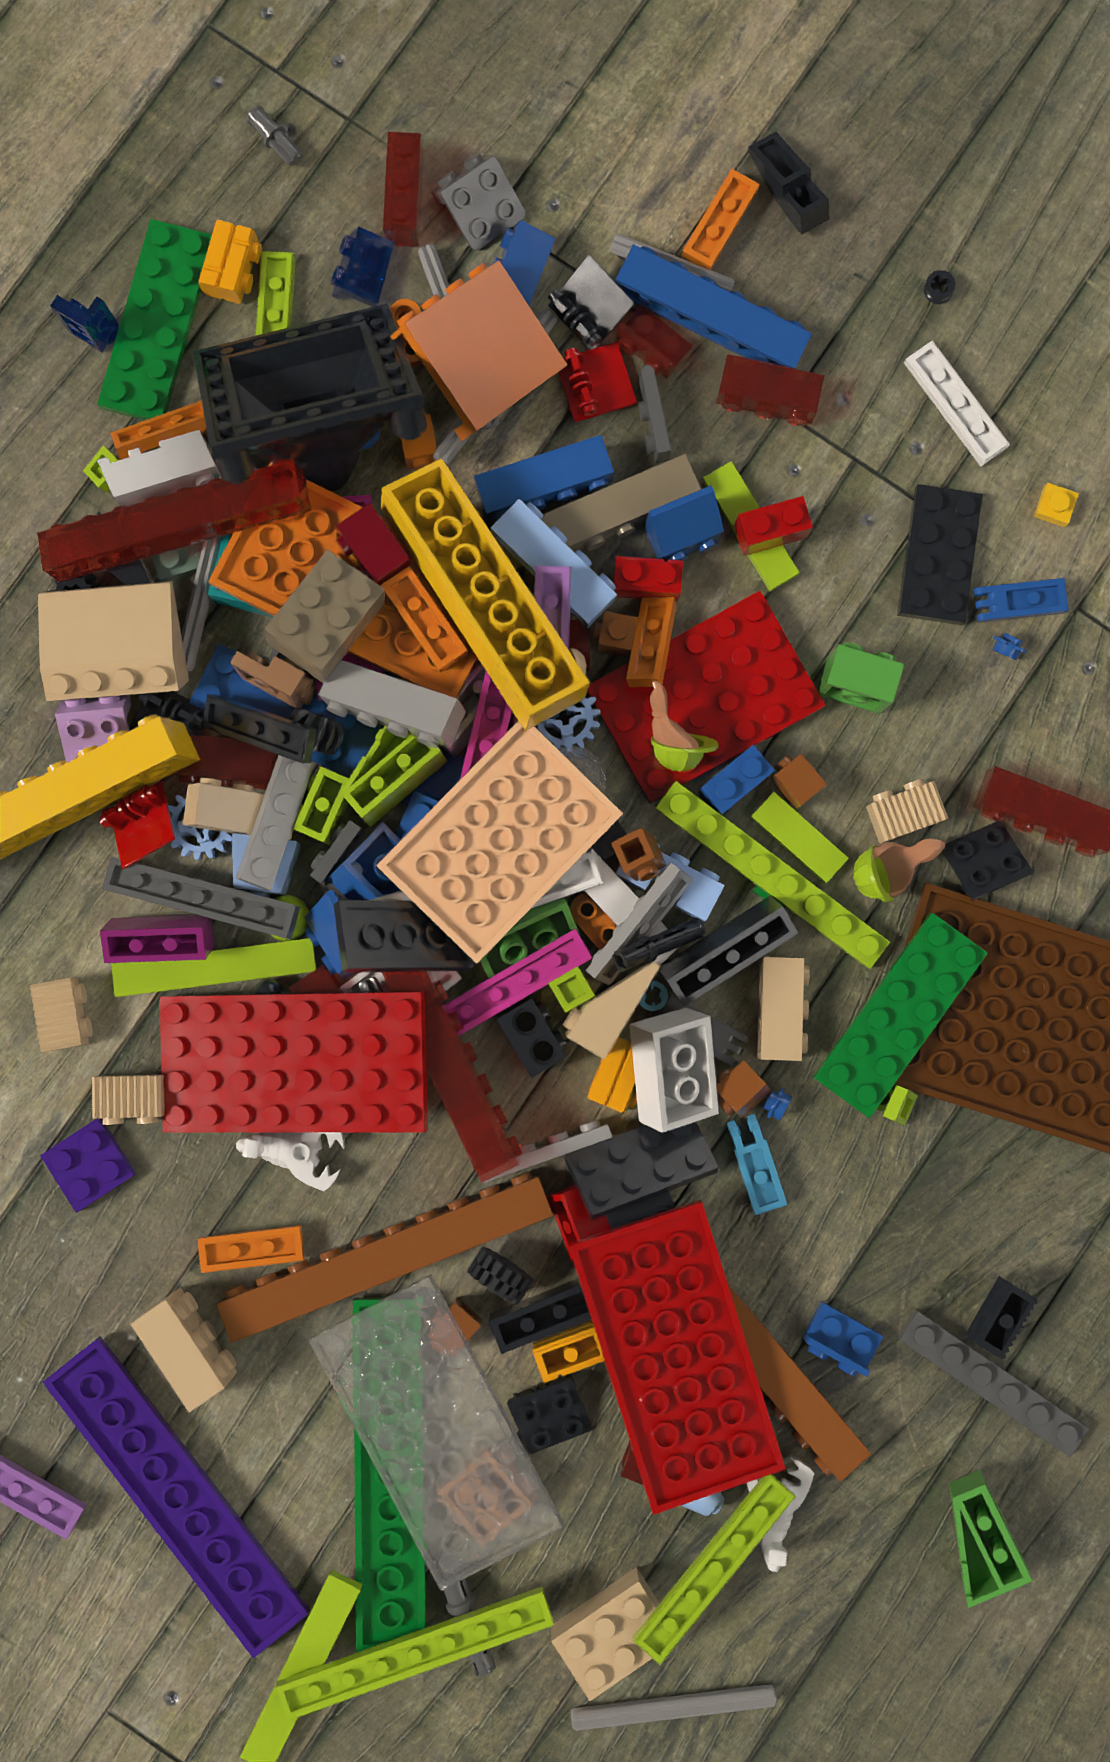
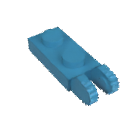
M755 1114L747 1116V1124L755 1140L753 1143L743 1145L739 1127L734 1120L727 1122V1126L735 1147L733 1152L753 1214L758 1215L786 1206L787 1202L767 1140L763 1139Z

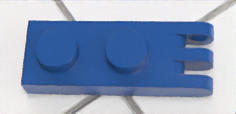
M1064 578L985 586L974 589L975 597L988 596L987 600L975 602L977 610H990L989 613L977 615L979 623L1064 614L1069 611Z

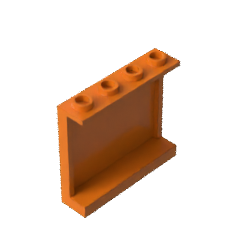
M499 260L489 267L485 263L480 264L468 274L470 280L465 283L461 278L456 280L445 289L447 295L443 298H440L438 294L432 296L421 305L424 311L418 315L414 310L408 312L397 321L400 328L390 336L392 340H395L402 334L404 335L463 422L454 430L461 441L478 431L567 366V363Z

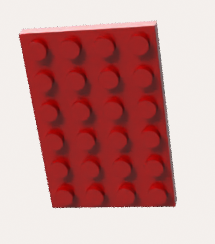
M761 590L670 640L662 684L667 692L668 717L680 725L686 733L706 736L718 742V749L704 753L700 763L694 768L681 772L672 771L664 767L657 760L654 746L651 742L653 736L651 724L654 716L652 715L653 710L650 704V696L654 687H629L626 680L629 663L589 684L587 690L590 697L596 698L595 707L600 710V716L649 803L663 797L674 781L683 786L745 752L752 745L755 746L826 706Z

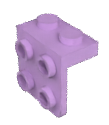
M130 695L61 701L55 713V718L67 763L78 758L77 753L80 750L94 745L99 747L107 743V738L122 730L129 732L126 717L132 705Z

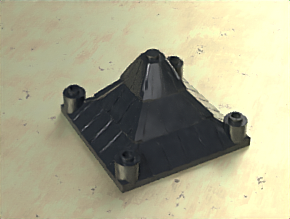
M387 303L193 351L209 446L223 480L230 481L233 484L247 481L255 471L251 454H258L259 458L292 466L304 479L329 491H336L348 482L359 458L360 449L385 426L384 421L390 420L394 435L404 440H414L421 436L422 432L427 428L422 393L400 336L395 340H392L390 337L397 328Z

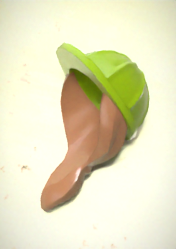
M653 681L654 690L650 696V704L653 710L652 715L654 716L651 724L653 732L651 742L654 746L655 756L660 764L672 771L690 770L700 763L704 753L718 749V742L706 736L688 734L675 721L669 719L666 689L660 682Z
M929 838L918 842L912 847H906L895 842L870 846L855 862L853 869L855 885L863 895L869 898L881 899L885 903L893 901L895 897L903 893L909 886L915 868L920 863L936 858L945 848V843L938 839Z

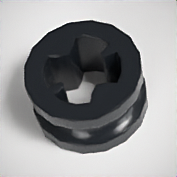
M937 270L928 276L924 285V294L928 301L940 305L950 300L956 284L952 274L945 270ZM935 281L939 285L946 284L944 293H941L939 289L933 290Z

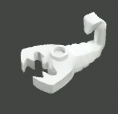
M257 1133L238 1140L236 1148L238 1151L243 1152L242 1156L258 1158L261 1156L262 1159L270 1161L274 1165L288 1168L297 1179L305 1184L325 1191L338 1178L341 1169L330 1175L328 1164L320 1176L315 1175L314 1170L320 1162L317 1154L319 1150L323 1149L320 1138L321 1134L327 1135L329 1148L337 1140L342 1148L345 1149V1138L343 1133Z
M791 1455V1459L797 1466L787 1468V1471L799 1480L796 1483H792L783 1477L779 1481L796 1495V1498L759 1542L766 1564L772 1572H777L781 1566H786L787 1550L782 1546V1541L790 1527L793 1512L803 1503L814 1476L808 1464ZM760 1479L747 1482L749 1493Z

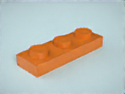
M731 168L684 247L682 257L711 270L757 194L760 184Z
M202 400L111 432L110 434L120 460L129 457V450L139 448L142 454L145 451L159 447V441L200 430L202 434L205 433L207 429Z
M410 566L381 584V587L385 589L386 596L439 673L468 654V650Z
M674 597L642 598L626 677L629 687H654L653 681L663 684L677 607Z
M302 1225L202 1236L197 1239L201 1273L297 1262L305 1259Z

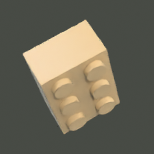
M180 1287L143 1313L130 1325L190 1413L228 1385L237 1373L235 1369L237 1364L232 1354L227 1349L222 1350L216 1341L217 1333L212 1324L207 1320L203 1321L196 1311L198 1304L189 1292L184 1293Z
M637 1567L551 1626V1642L589 1701L653 1659L632 1638L660 1603Z

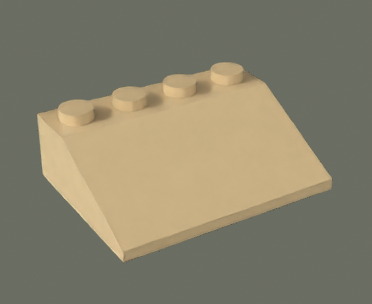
M172 581L38 593L40 672L46 701L179 691L189 681Z
M655 962L645 964L582 1004L579 1010L573 1008L563 1023L564 1027L567 1028L566 1036L602 1059H605L660 965Z

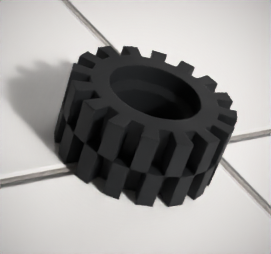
M484 1246L481 1247L467 1270L481 1285L486 1286L491 1292L497 1293L501 1298L504 1297L507 1301L513 1302L516 1305L520 1304L534 1281L518 1265Z

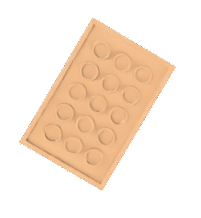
M518 721L378 863L377 867L466 954L478 963L623 813L535 727L525 731Z

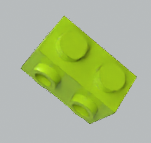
M320 766L318 773H314L307 787V792L309 793L304 805H300L293 829L331 846L332 841L330 838L340 825L349 805L348 801L340 793L349 778Z

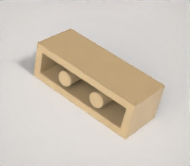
M201 778L200 783L188 785L183 826L251 835L265 792L264 794L253 792V786L233 784V789L221 787L222 781L209 778ZM291 831L289 840L292 839V831Z
M759 958L758 1059L802 1061V1053L807 1054L808 1035L803 1033V1020L808 1019L809 1002L808 999H803L804 986L809 985L810 969L809 966L804 965V958Z

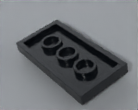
M921 484L916 485L897 616L955 625H963L965 623L983 494Z
M338 900L333 904L342 972L468 971L474 967L473 959L413 901Z
M697 1122L663 1133L644 1125L565 1155L566 1165L591 1221L716 1174L719 1168Z

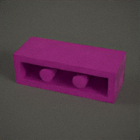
M200 915L111 918L100 930L104 963L206 960L215 946L212 919Z

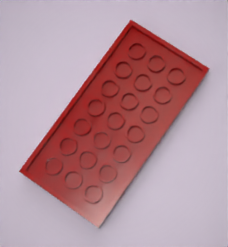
M425 991L160 997L161 1075H164L165 1116H162L163 1133H424L428 1131Z
M698 1200L568 1243L653 1515L785 1470L783 1458L702 1201Z

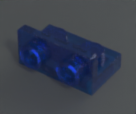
M359 226L349 235L345 234L339 248V254L343 255L340 266H336L331 278V285L334 286L332 297L339 299L345 295L371 307L377 306L395 242Z
M59 295L56 296L50 305L69 333L98 351L103 352L107 345H111L115 341L119 324L104 300L98 296L88 309L73 298L68 302Z

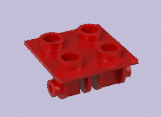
M618 342L582 353L578 352L577 348H571L564 352L565 358L563 359L567 366L561 369L558 374L575 423L637 404Z
M162 781L155 785H143L136 793L129 794L124 799L119 800L117 806L104 809L101 816H99V822L103 827L114 829L122 869L128 868L176 839Z

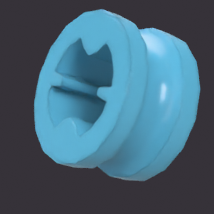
M651 981L648 987H650V990H653L654 986L659 988L658 997L661 1001L657 1005L652 1002L650 1006L645 1003L647 996L644 993L638 1002L642 1008L656 1011L665 1006L668 1000L667 989L658 981Z

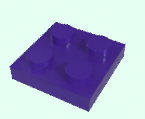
M102 1118L95 1119L40 1155L76 1213L137 1174L108 1127L103 1125Z

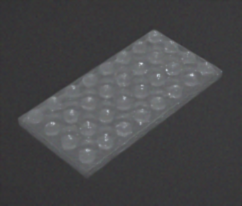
M431 1274L322 1331L309 1340L440 1590L563 1529L564 1522Z

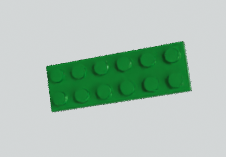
M150 219L97 402L100 409L144 421L167 413L202 289L198 282L212 234Z
M929 913L812 1078L870 1119L988 952L934 913Z

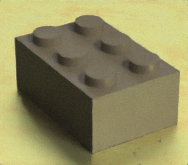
M327 549L264 629L267 644L324 683L384 606L385 589Z

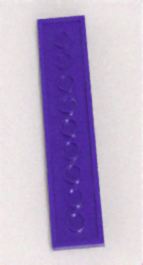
M101 1336L42 1382L253 1659L308 1615L310 1608Z

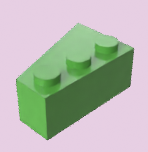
M981 1470L950 1482L949 1487L967 1607L970 1608L1032 1582L1027 1563Z

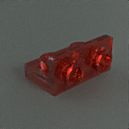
M640 305L626 324L621 323L617 328L616 340L620 348L629 355L635 354L644 361V366H652L655 375L658 376L660 374L665 379L669 378L692 349L691 343L642 305Z

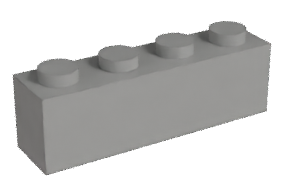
M342 660L325 680L318 694L328 705L327 710L338 716L346 717L347 713L357 716L356 719L370 727H376L377 724L386 726L389 732L399 737L406 738L407 734L418 737L417 740L420 743L431 748H437L438 744L450 748L466 713V710L457 698Z

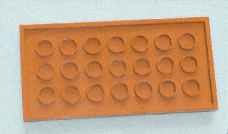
M270 462L208 582L211 586L275 616L327 549L355 568L359 565L352 554L348 557L344 555L335 539L339 537L336 525L363 507ZM380 516L409 557L412 571L464 644L468 654L439 673L386 594L384 606L349 649L348 653L409 683L458 699L478 657L389 520Z

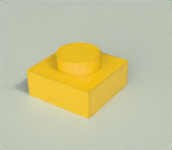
M1047 483L1043 487L1034 517L1065 528L1069 524L1079 493Z

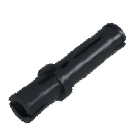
M693 918L654 936L640 937L634 944L614 951L612 956L614 965L619 971L623 972L641 963H651L661 954L703 938L705 927L701 920Z

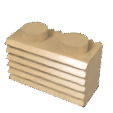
M923 778L905 784V791L893 795L892 790H888L872 796L874 803L866 806V810L880 844L948 819L935 781L925 784Z
M66 978L30 985L40 1051L48 1052L89 1044L88 1037L92 1036L93 1029L90 1018L84 1016L83 1004L87 1002V992L84 984H79L78 978Z
M109 1075L92 1077V1118H103V1125L124 1124V1118L132 1117L137 1118V1124L158 1123V1117L165 1116L164 1075Z

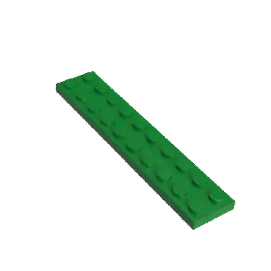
M422 1296L361 1297L353 1299L355 1581L363 1584L356 1598V1652L426 1628Z

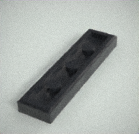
M207 694L202 727L302 764L311 763L317 729L217 694Z

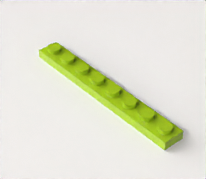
M674 781L654 808L866 968L871 969L889 945L890 941L677 781Z
M539 1587L279 1680L276 1683L275 1689L285 1719L289 1721L554 1625V1619L543 1587Z

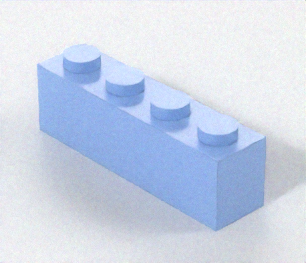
M518 499L491 527V534L534 577L535 566L572 567L570 612L588 629L616 600L617 594L614 592L616 586L603 573L598 576L590 568L592 565L591 561L580 550L574 553L565 544L568 541L566 536L557 527L553 526L550 529L541 520L544 516L531 502L525 505Z

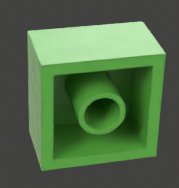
M854 643L838 644L827 657L817 690L819 695L823 698L870 712L882 713L894 702L904 664L897 662L896 657L891 654L877 652L876 655L863 652L864 648Z

